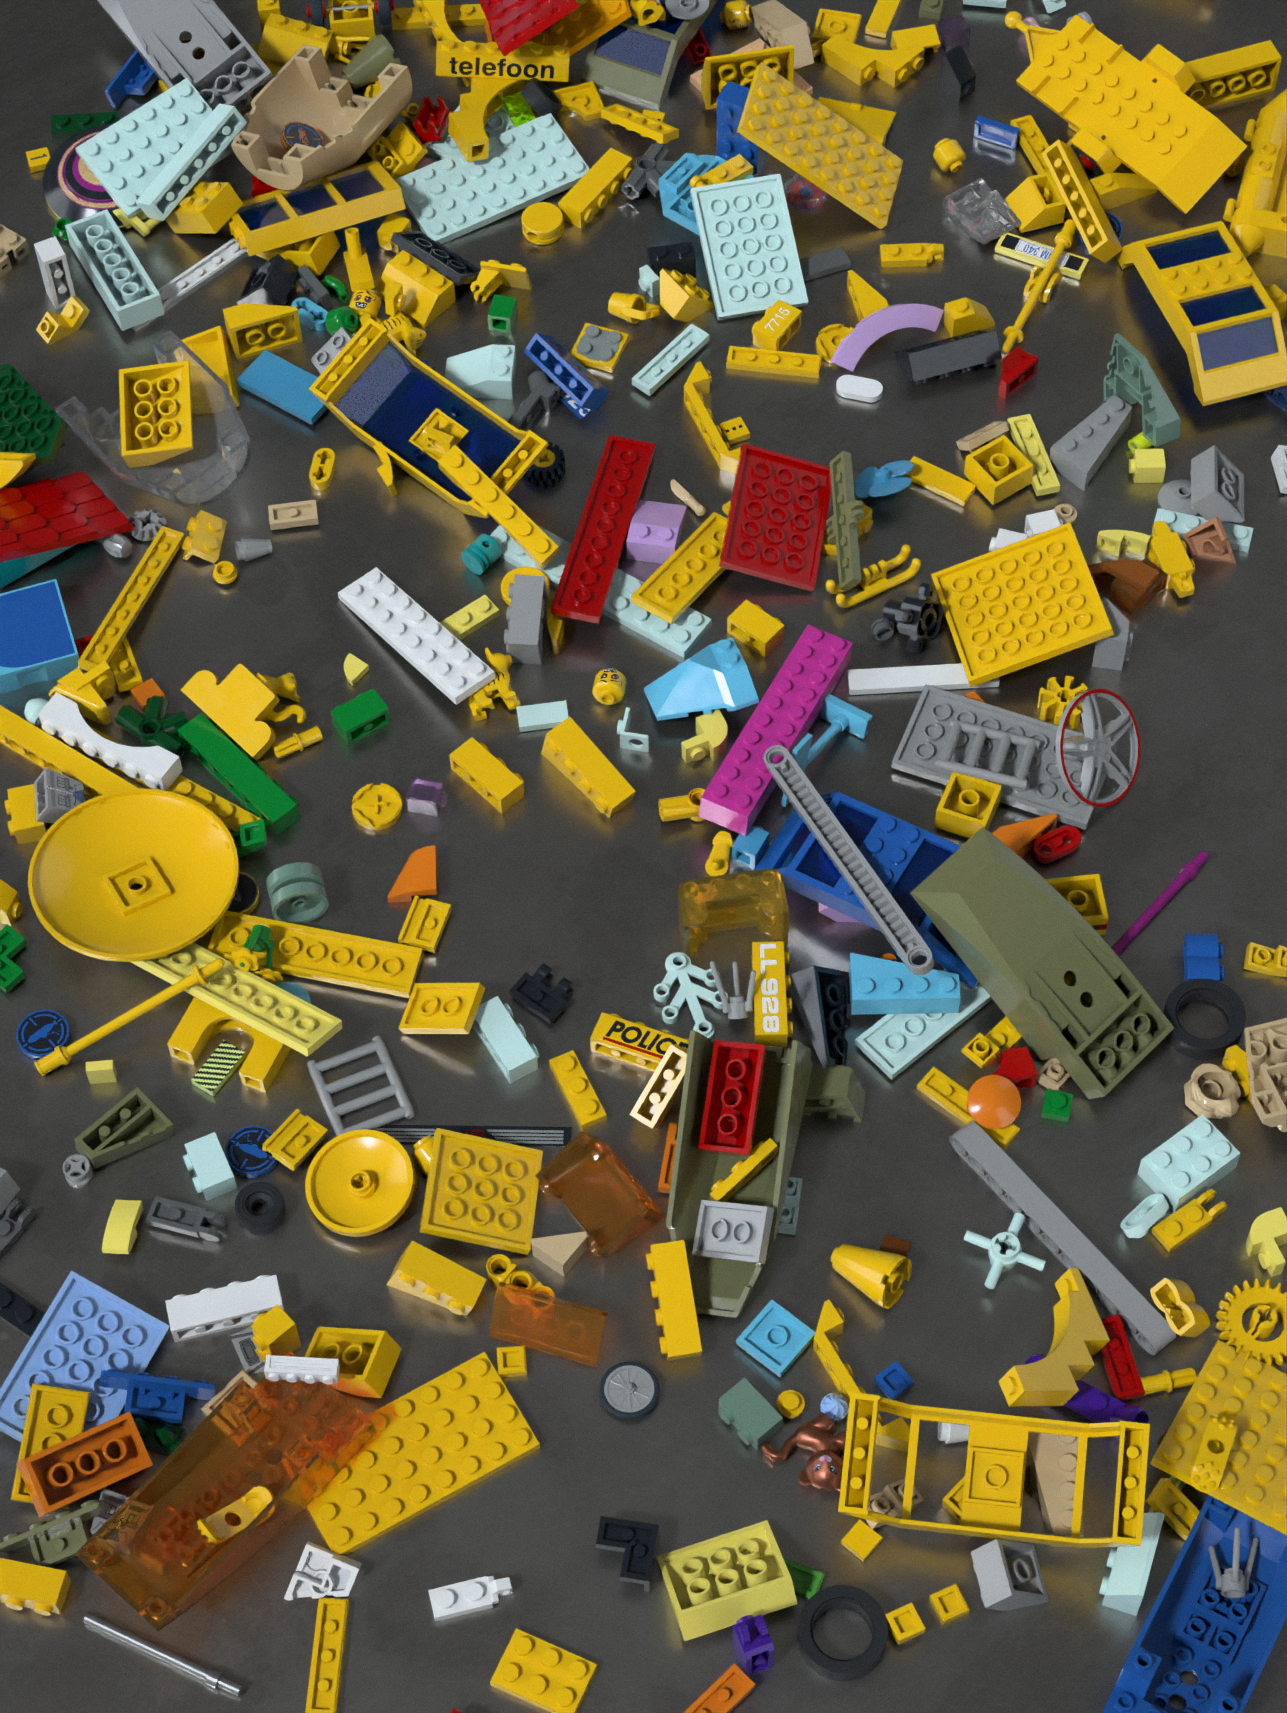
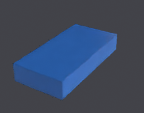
M978 115L975 120L974 137L1014 150L1018 146L1020 128Z

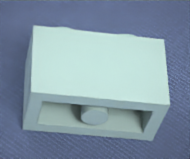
M215 1132L184 1144L187 1152L183 1156L188 1171L194 1170L196 1177L192 1178L195 1189L198 1194L203 1192L206 1201L237 1189L234 1175Z

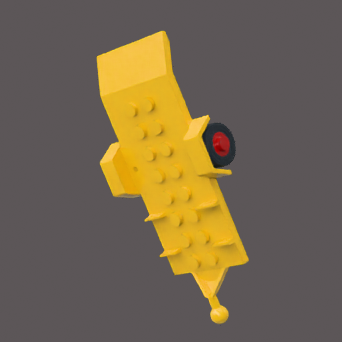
M1010 11L1005 16V24L1008 28L1018 29L1025 34L1031 62L1029 67L1016 80L1017 85L1078 130L1066 144L1068 146L1074 145L1073 149L1080 163L1097 175L1113 173L1123 163L1158 189L1180 211L1187 214L1247 147L1216 116L1185 94L1196 80L1188 66L1160 44L1154 46L1139 61L1125 51L1122 44L1117 45L1098 31L1093 23L1090 25L1078 15H1075L1061 31L1029 26L1022 21V16L1017 11Z

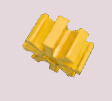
M1068 675L1065 676L1064 687L1062 688L1057 683L1056 677L1048 679L1047 689L1045 690L1041 687L1037 708H1041L1040 720L1046 722V720L1055 716L1054 725L1058 726L1067 705L1075 696L1088 689L1087 686L1082 683L1081 686L1072 690L1074 677ZM1082 702L1073 710L1068 719L1072 730L1079 727L1081 713H1083Z

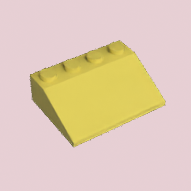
M767 1520L656 1556L684 1642L737 1624V1620L744 1616H763L798 1604L792 1578Z

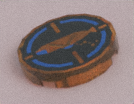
M298 121L289 122L284 126L280 134V142L286 151H289L295 143L314 148L319 145L324 147V140L320 133L306 123Z

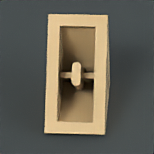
M586 1231L531 1239L533 1256L563 1277L588 1249Z

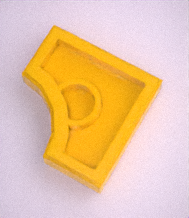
M593 81L552 91L562 104L560 111L575 112L582 116L585 121L602 118L601 109L605 107Z

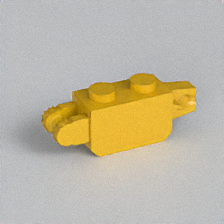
M1161 520L1155 521L1153 525L1154 532L1151 534L1152 539L1148 558L1152 567L1159 571L1157 578L1160 585L1166 589L1173 588L1179 598L1191 596L1195 590L1192 575L1195 573V564L1187 555L1186 544L1184 540H1180L1177 531H1170L1166 522Z

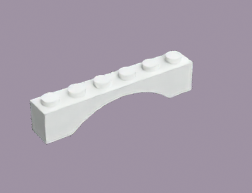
M57 692L38 713L42 724L41 727L46 733L50 735L55 734L61 737L67 744L82 748L89 756L99 757L108 766H116L129 777H136L144 781L152 789L157 788L167 791L183 771L179 756L160 746L131 747L103 738L85 722L79 712L77 703Z

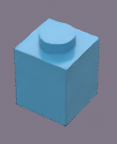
M752 825L746 836L739 834L732 845V860L755 869L769 847V832L760 826Z

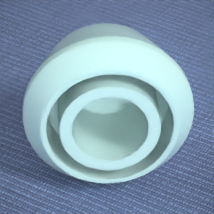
M34 698L28 701L24 710L26 721L43 730L38 713L49 701L43 698Z

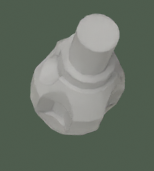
M121 534L96 539L114 557L126 558L132 553V543Z

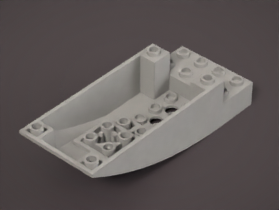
M97 0L167 89L188 78L212 110L218 104L234 106L238 112L242 111L274 77L269 68L213 0ZM185 32L192 34V39L189 43H182L180 41V36ZM201 48L205 51V55L202 59L197 60L193 57V52Z

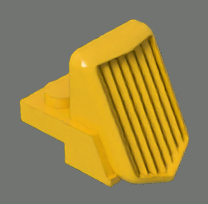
M106 661L98 664L85 674L77 667L57 680L58 684L49 692L51 698L57 692L76 702L80 714L102 725H108L113 722L108 707L103 700L110 698L118 688L111 668Z

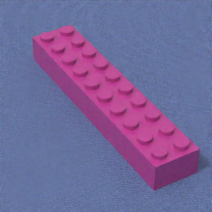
M806 626L701 796L699 817L744 836L747 835L777 785L764 762L765 751L774 745H781L792 755L793 749L807 735L822 710L824 698L832 693L849 665L853 642L813 626ZM777 755L773 757L771 763H780L783 761L784 756Z

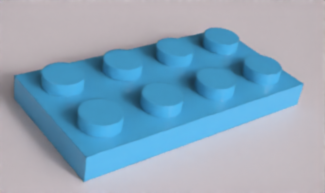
M264 350L237 378L238 386L311 425L328 409L309 390L311 385L317 380V376L267 350Z

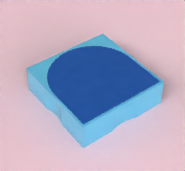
M56 579L0 594V694L21 689L32 683L62 678L78 667L79 655Z

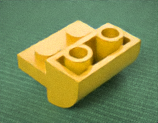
M401 121L386 138L380 135L367 151L374 161L378 160L394 180L418 170L416 165L428 152L408 126Z

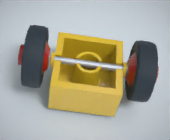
M309 0L310 5H307L308 19L311 18L312 25L325 28L327 12L330 19V28L334 31L333 37L363 36L372 39L375 36L373 15L375 8L381 25L391 24V11H394L393 0H375V4L372 0H328V6L326 7L322 0Z

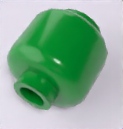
M349 306L330 310L325 319L327 331L331 336H334L341 327L353 334L358 331L360 325L358 314Z

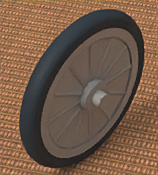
M622 1362L612 1366L602 1377L599 1386V1395L604 1407L611 1414L624 1419L639 1418L650 1412L657 1403L660 1392L655 1374L647 1366L637 1362Z

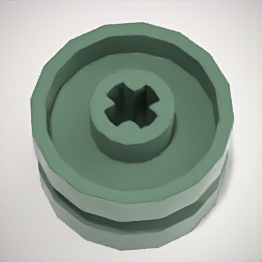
M295 862L283 865L268 875L266 886L269 898L271 899L270 904L273 917L277 921L302 924L319 918L327 911L329 907L328 897L324 888L322 871L317 865L308 862Z

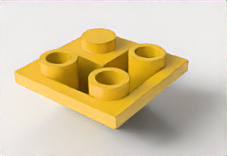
M662 269L660 271V305L673 319L689 322L714 308V302L710 299L711 294L704 288L699 287L696 284L697 280L688 273L683 275L674 269L672 271Z

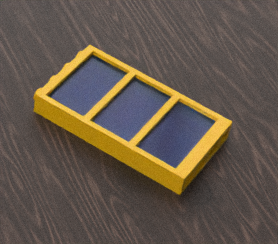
M378 160L335 172L292 190L279 189L242 200L243 205L225 223V226L229 228L231 235H234L235 241L239 242L241 250L245 249L248 255L252 256L406 208L401 187Z

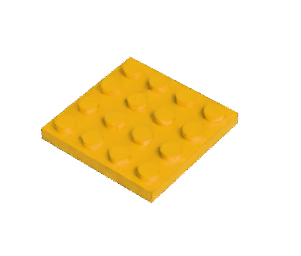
M437 1128L434 1132L420 1232L528 1255L531 1248L543 1151Z

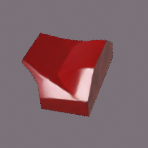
M1019 346L1002 359V373L999 380L998 394L1006 399L1036 375L1039 358L1034 354L1026 353Z

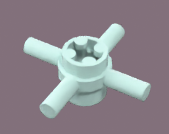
M1021 1213L1014 1214L1007 1232L999 1233L992 1239L970 1230L966 1231L964 1241L988 1250L992 1267L984 1283L987 1288L994 1289L1001 1272L1010 1271L1017 1262L1039 1271H1043L1045 1267V1260L1022 1252L1021 1243L1017 1238L1025 1216ZM1001 1249L1006 1251L1005 1255L1000 1253Z

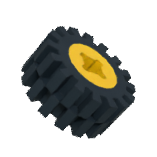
M548 442L549 446L524 474L528 482L531 480L532 485H536L538 482L539 487H543V483H547V487H549L552 481L557 484L559 482L558 478L562 480L564 477L563 474L566 471L565 455L562 449L559 450L558 445L553 447V443Z

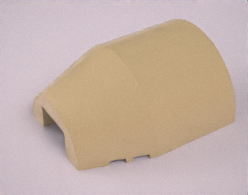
M303 45L253 98L251 112L246 113L244 116L247 123L234 137L231 147L240 162L255 177L274 188L282 190L298 188L350 167L365 153L409 103L412 95V80L408 66L389 63L377 76L382 89L372 99L354 95L349 80L332 77L321 48ZM291 123H297L298 126L299 123L305 124L313 128L320 135L323 146L310 147L305 131L301 128V131L298 132L304 145L295 143L292 147L285 138L284 130Z

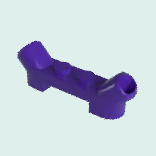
M1043 1354L1032 1355L1025 1362V1365L1037 1362L1046 1356ZM1075 1380L1079 1391L1063 1405L1095 1423L1127 1421L1148 1424L1149 1422L1147 1411L1143 1407L1127 1405L1082 1380ZM1114 1436L1113 1438L1119 1440L1120 1436Z

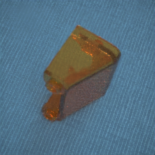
M583 1130L535 1175L541 1182L539 1188L548 1197L553 1195L559 1198L589 1234L588 1241L590 1244L587 1247L597 1258H608L658 1224L665 1217L663 1211L613 1150L602 1139Z

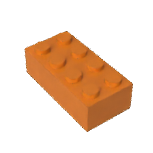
M130 1411L16 1463L39 1517L153 1465Z

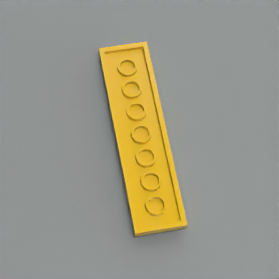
M226 911L216 923L207 950L222 958L224 954L230 956L233 950H239L244 946L253 926L264 925L272 930L271 940L276 942L273 949L271 970L279 971L281 974L410 998L424 954L423 948ZM264 949L263 952L252 951L251 954L258 956V969H265L267 950Z

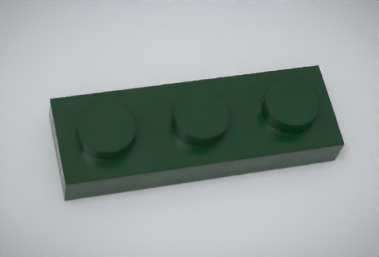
M118 112L52 115V138L71 137L89 127L116 123L119 121Z

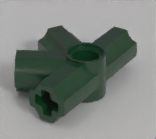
M162 696L147 698L144 714L131 705H124L118 711L115 718L116 724L140 739L144 747L160 746L179 756L180 759L184 756L187 744L177 737L179 736L177 730L185 725L188 720L183 711L167 716L169 709L168 700H165Z

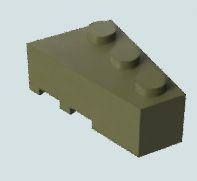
M843 1065L832 1068L812 1066L803 1114L811 1115V1111L828 1113V1118L835 1119L837 1114L854 1116L853 1121L862 1122L866 1093L852 1068Z
M136 1087L77 1136L74 1141L77 1152L85 1156L89 1160L90 1165L96 1169L175 1136L174 1124Z

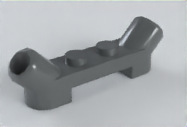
M536 371L528 377L527 382L531 393L527 399L522 400L519 410L508 421L509 424L519 430L526 431L541 410L550 413L558 402L561 389L559 386L549 382L545 372ZM498 431L487 433L485 436L486 448L491 456L503 454L512 443V441Z

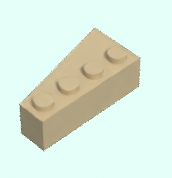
M769 0L751 7L755 28L765 41H769L771 48L794 45V70L814 63L808 35L811 31L807 21H804L799 15L793 13L777 0Z
M1028 1432L1026 1458L1032 1472L1034 1487L1041 1505V1513L1047 1535L1071 1537L1079 1437ZM1082 1502V1515H1081L1080 1538H1083V1536H1084V1530H1083V1502Z

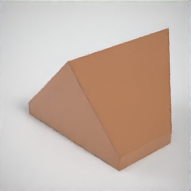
M1218 516L1182 535L1192 557L1197 556L1237 564L1228 537Z

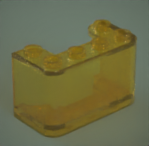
M762 869L686 880L679 885L678 927L683 953L689 958L697 957V950L701 944H708L707 933L758 926L760 937L766 934L773 938L774 942L784 941V945L788 944L789 908L783 879L778 871Z

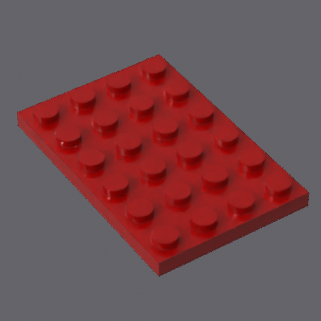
M743 443L740 449L719 567L813 592L832 489L830 467Z

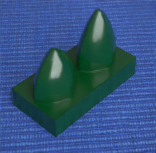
M133 1418L147 1451L177 1459L186 1435L185 1428L160 1421Z

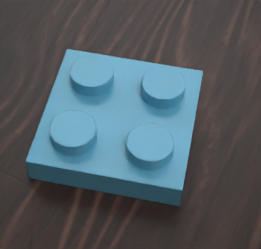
M771 1299L736 1339V1344L781 1378L814 1340L815 1331Z

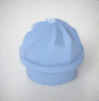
M830 1393L822 1399L820 1409L832 1421H840L847 1416L849 1403L843 1395Z

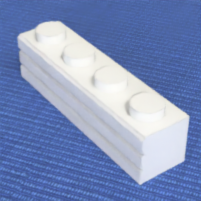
M266 1355L264 1373L266 1379L270 1381H305L310 1384L323 1382L330 1385L338 1383L340 1364L339 1359Z

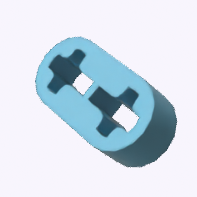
M305 297L297 298L292 302L291 306L299 309L298 315L301 323L314 331L320 332L327 329L325 319L328 312Z

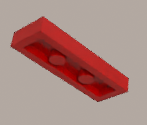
M1120 1315L1100 1318L1110 1341L1099 1352L1114 1398L1125 1401L1143 1397L1145 1391Z

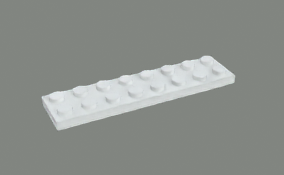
M377 567L338 592L339 599L456 705L496 678L495 672Z

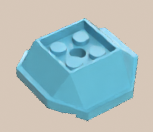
M685 153L659 178L663 216L699 235L690 194L692 188L690 180L696 175L701 176L726 162V160L716 155L696 156L695 153ZM751 174L744 179L754 178V175Z

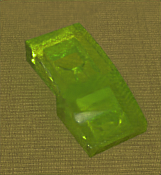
M521 92L502 97L514 128L536 119L531 111V106Z

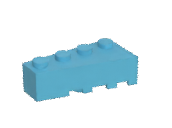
M850 953L851 1015L959 1012L961 998L959 974L932 969L925 975H915L909 971L904 963Z

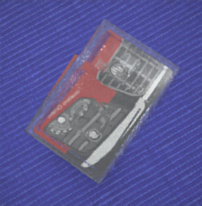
M982 178L945 196L942 208L964 232L984 245L1022 224L997 190L991 191Z

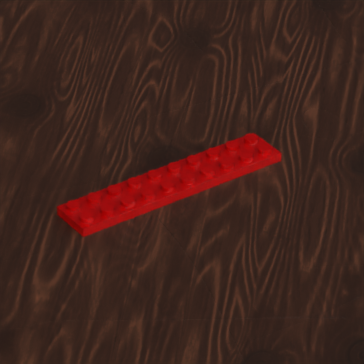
M609 435L551 605V614L599 624L628 536L630 524L652 462L655 444Z

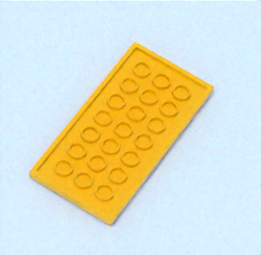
M761 62L756 67L737 132L879 229L884 228L888 221L904 160Z
M483 1352L283 1460L282 1463L329 1550L338 1555L346 1556L540 1449V1443L487 1354Z

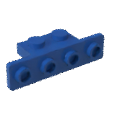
M135 50L105 89V94L112 107L117 108L127 94L145 95L158 79V76L138 51Z
M120 1369L102 1370L99 1379L100 1387L127 1390L124 1414L130 1411L133 1418L181 1424L185 1397L210 1401L216 1391V1385L210 1384L206 1380L183 1381L176 1376L160 1378L153 1377L145 1372L136 1374L124 1373Z

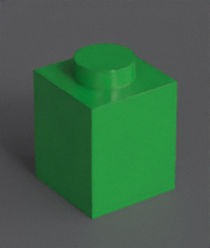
M494 294L488 312L490 331L512 333L518 315L517 298Z

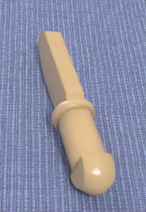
M675 479L671 480L670 486L674 494L685 505L689 506L696 515H705L706 508L704 505H701Z

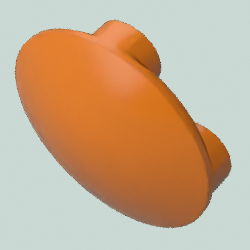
M987 1075L978 1079L971 1086L967 1095V1112L975 1122L988 1129H1002L1009 1126L1015 1121L1021 1109V1097L1017 1087L1009 1079L1000 1075Z

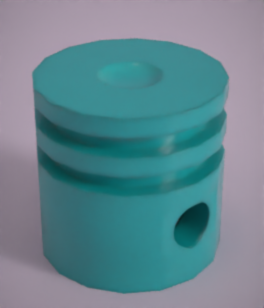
M481 534L461 553V559L470 571L480 575L502 555V550L492 537L487 534Z

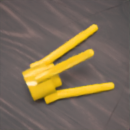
M363 36L333 37L330 53L335 55V60L348 64L351 60L344 56L350 55L352 48L362 50L365 46L351 42L370 41L371 38Z

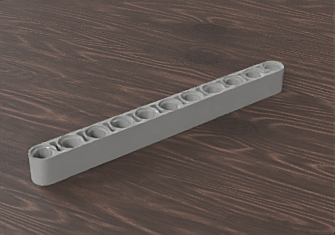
M970 1121L949 1137L954 1150L1014 1213H1021L1025 1216L1024 1223L1068 1269H1079L1088 1291L1112 1316L1120 1315L1123 1327L1149 1354H1157L1176 1338V1333L1170 1328L1165 1318L976 1122Z

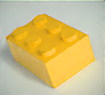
M229 182L195 183L165 220L174 233L216 234L243 203Z

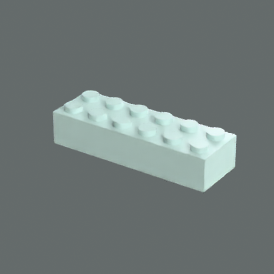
M107 209L65 225L71 248L122 331L164 315L161 296Z

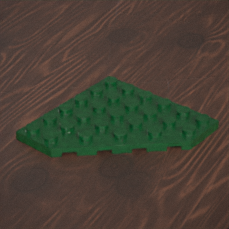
M10 363L0 365V452L34 453L36 459L30 467L54 463L67 424Z

